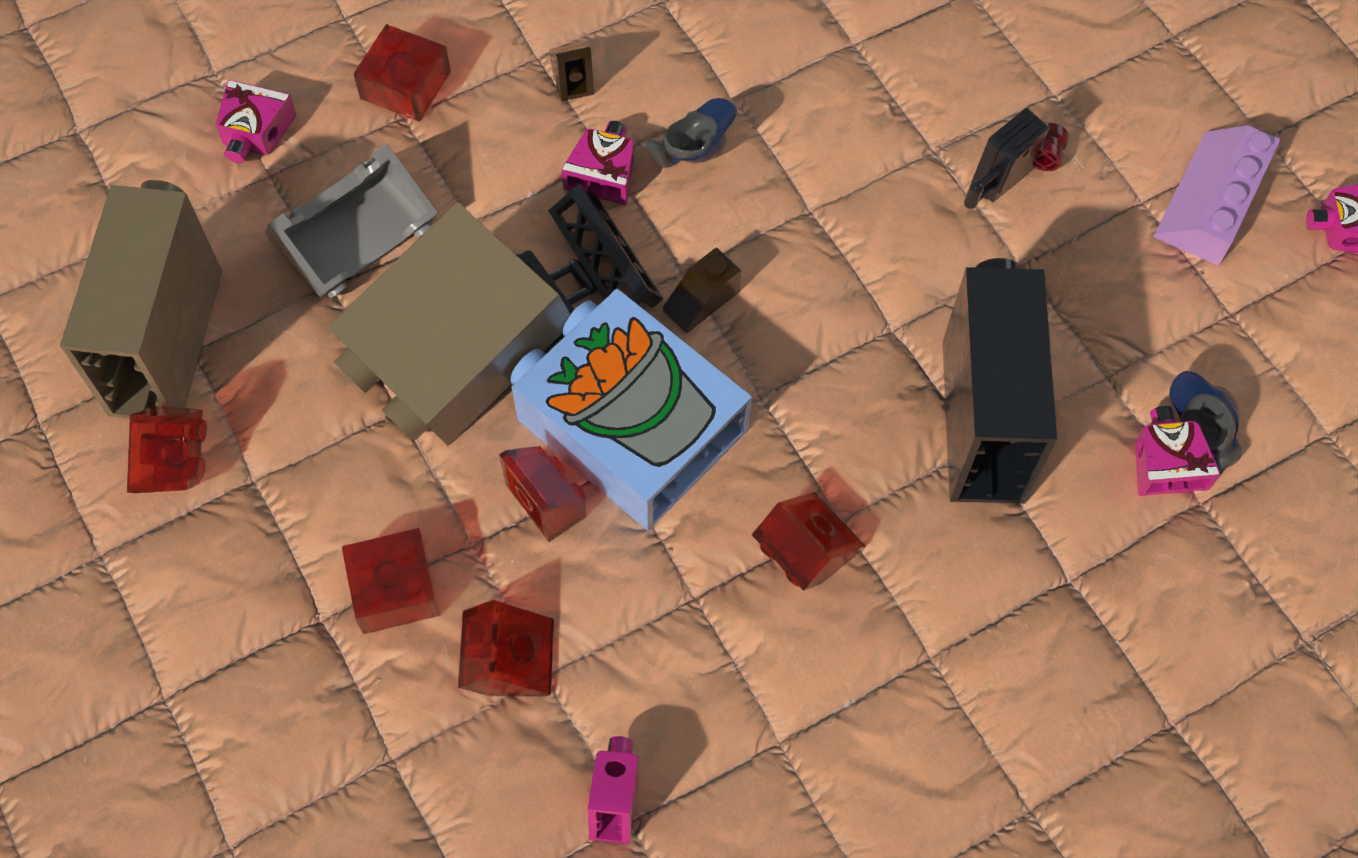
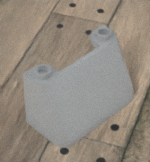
M387 143L372 153L373 158L366 161L363 165L361 163L356 166L349 175L300 208L296 207L291 210L289 218L283 213L268 224L265 232L266 236L321 298L325 295H328L330 299L338 296L348 288V285L345 283L347 280L413 234L419 239L433 225L431 221L439 214Z

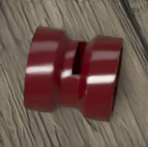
M1046 122L1045 124L1050 129L1033 167L1042 171H1054L1061 166L1064 156L1063 150L1066 148L1070 136L1063 126Z

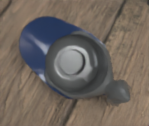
M711 99L697 110L690 111L683 119L671 124L664 135L663 141L649 138L642 142V146L650 151L652 158L661 167L668 168L679 163V161L689 163L706 162L717 156L725 148V132L737 115V108L727 99Z
M1191 371L1179 373L1170 386V400L1181 422L1194 421L1199 424L1210 451L1215 454L1214 460L1221 475L1225 468L1237 463L1243 455L1242 447L1236 438L1240 422V412L1237 403L1226 388L1211 385L1199 374Z

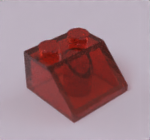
M157 405L130 415L127 493L185 491L200 484V480L203 479L205 473V460L201 457V443L205 441L207 434V423L205 420H202L203 409Z
M541 446L505 450L499 454L506 487L548 542L586 518L585 502L587 497L576 482L572 484L568 482L563 475L565 469L554 454L548 456Z
M815 492L778 502L752 533V536L760 544L762 552L774 559L785 571L787 579L803 591L825 582L866 547Z
M496 600L463 610L458 688L487 696L546 697L551 695L554 619Z

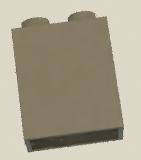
M147 180L142 183L141 188L119 185L110 186L60 346L108 416L181 424L222 276V270L187 194L178 186L163 180Z
M457 201L344 310L328 328L348 347L333 362L365 394L379 380L390 388L396 396L382 411L413 442L430 428L449 446L512 384L510 381L512 372L526 354L534 349H541L544 352L563 333L564 324L571 314L554 289Z

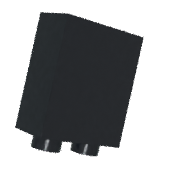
M993 258L979 263L976 267L965 268L943 339L950 502L1026 504L1057 441L1044 269H1020L1019 264L1011 259Z

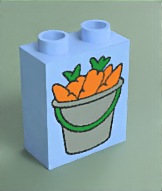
M616 289L598 306L590 300L579 305L564 324L563 335L565 337L547 354L541 349H534L526 354L514 368L510 381L513 384L511 387L517 420L643 528L649 531L749 430L752 396L619 289Z

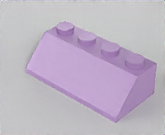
M1249 125L1205 132L1153 237L1219 266L1236 236L1281 139Z

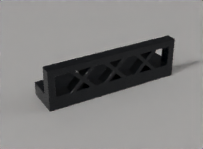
M578 184L548 210L604 300L617 289L618 284H626L633 292L630 299L637 305L643 302L654 308L664 300L594 192ZM576 203L579 208L577 223H567L562 213ZM584 230L594 231L596 234L593 250L583 249L581 246ZM601 257H608L613 261L610 277L600 276L598 273Z

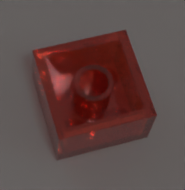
M386 24L353 74L360 99L420 122L451 73L445 45Z
M420 528L341 546L355 620L363 634L440 616L426 546Z

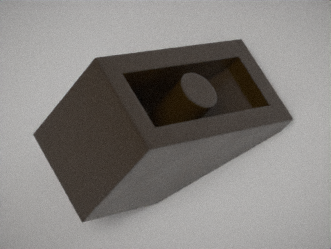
M580 42L550 49L552 73L561 102L594 95L590 47Z
M717 247L688 269L664 304L663 311L687 334L740 292L741 269Z

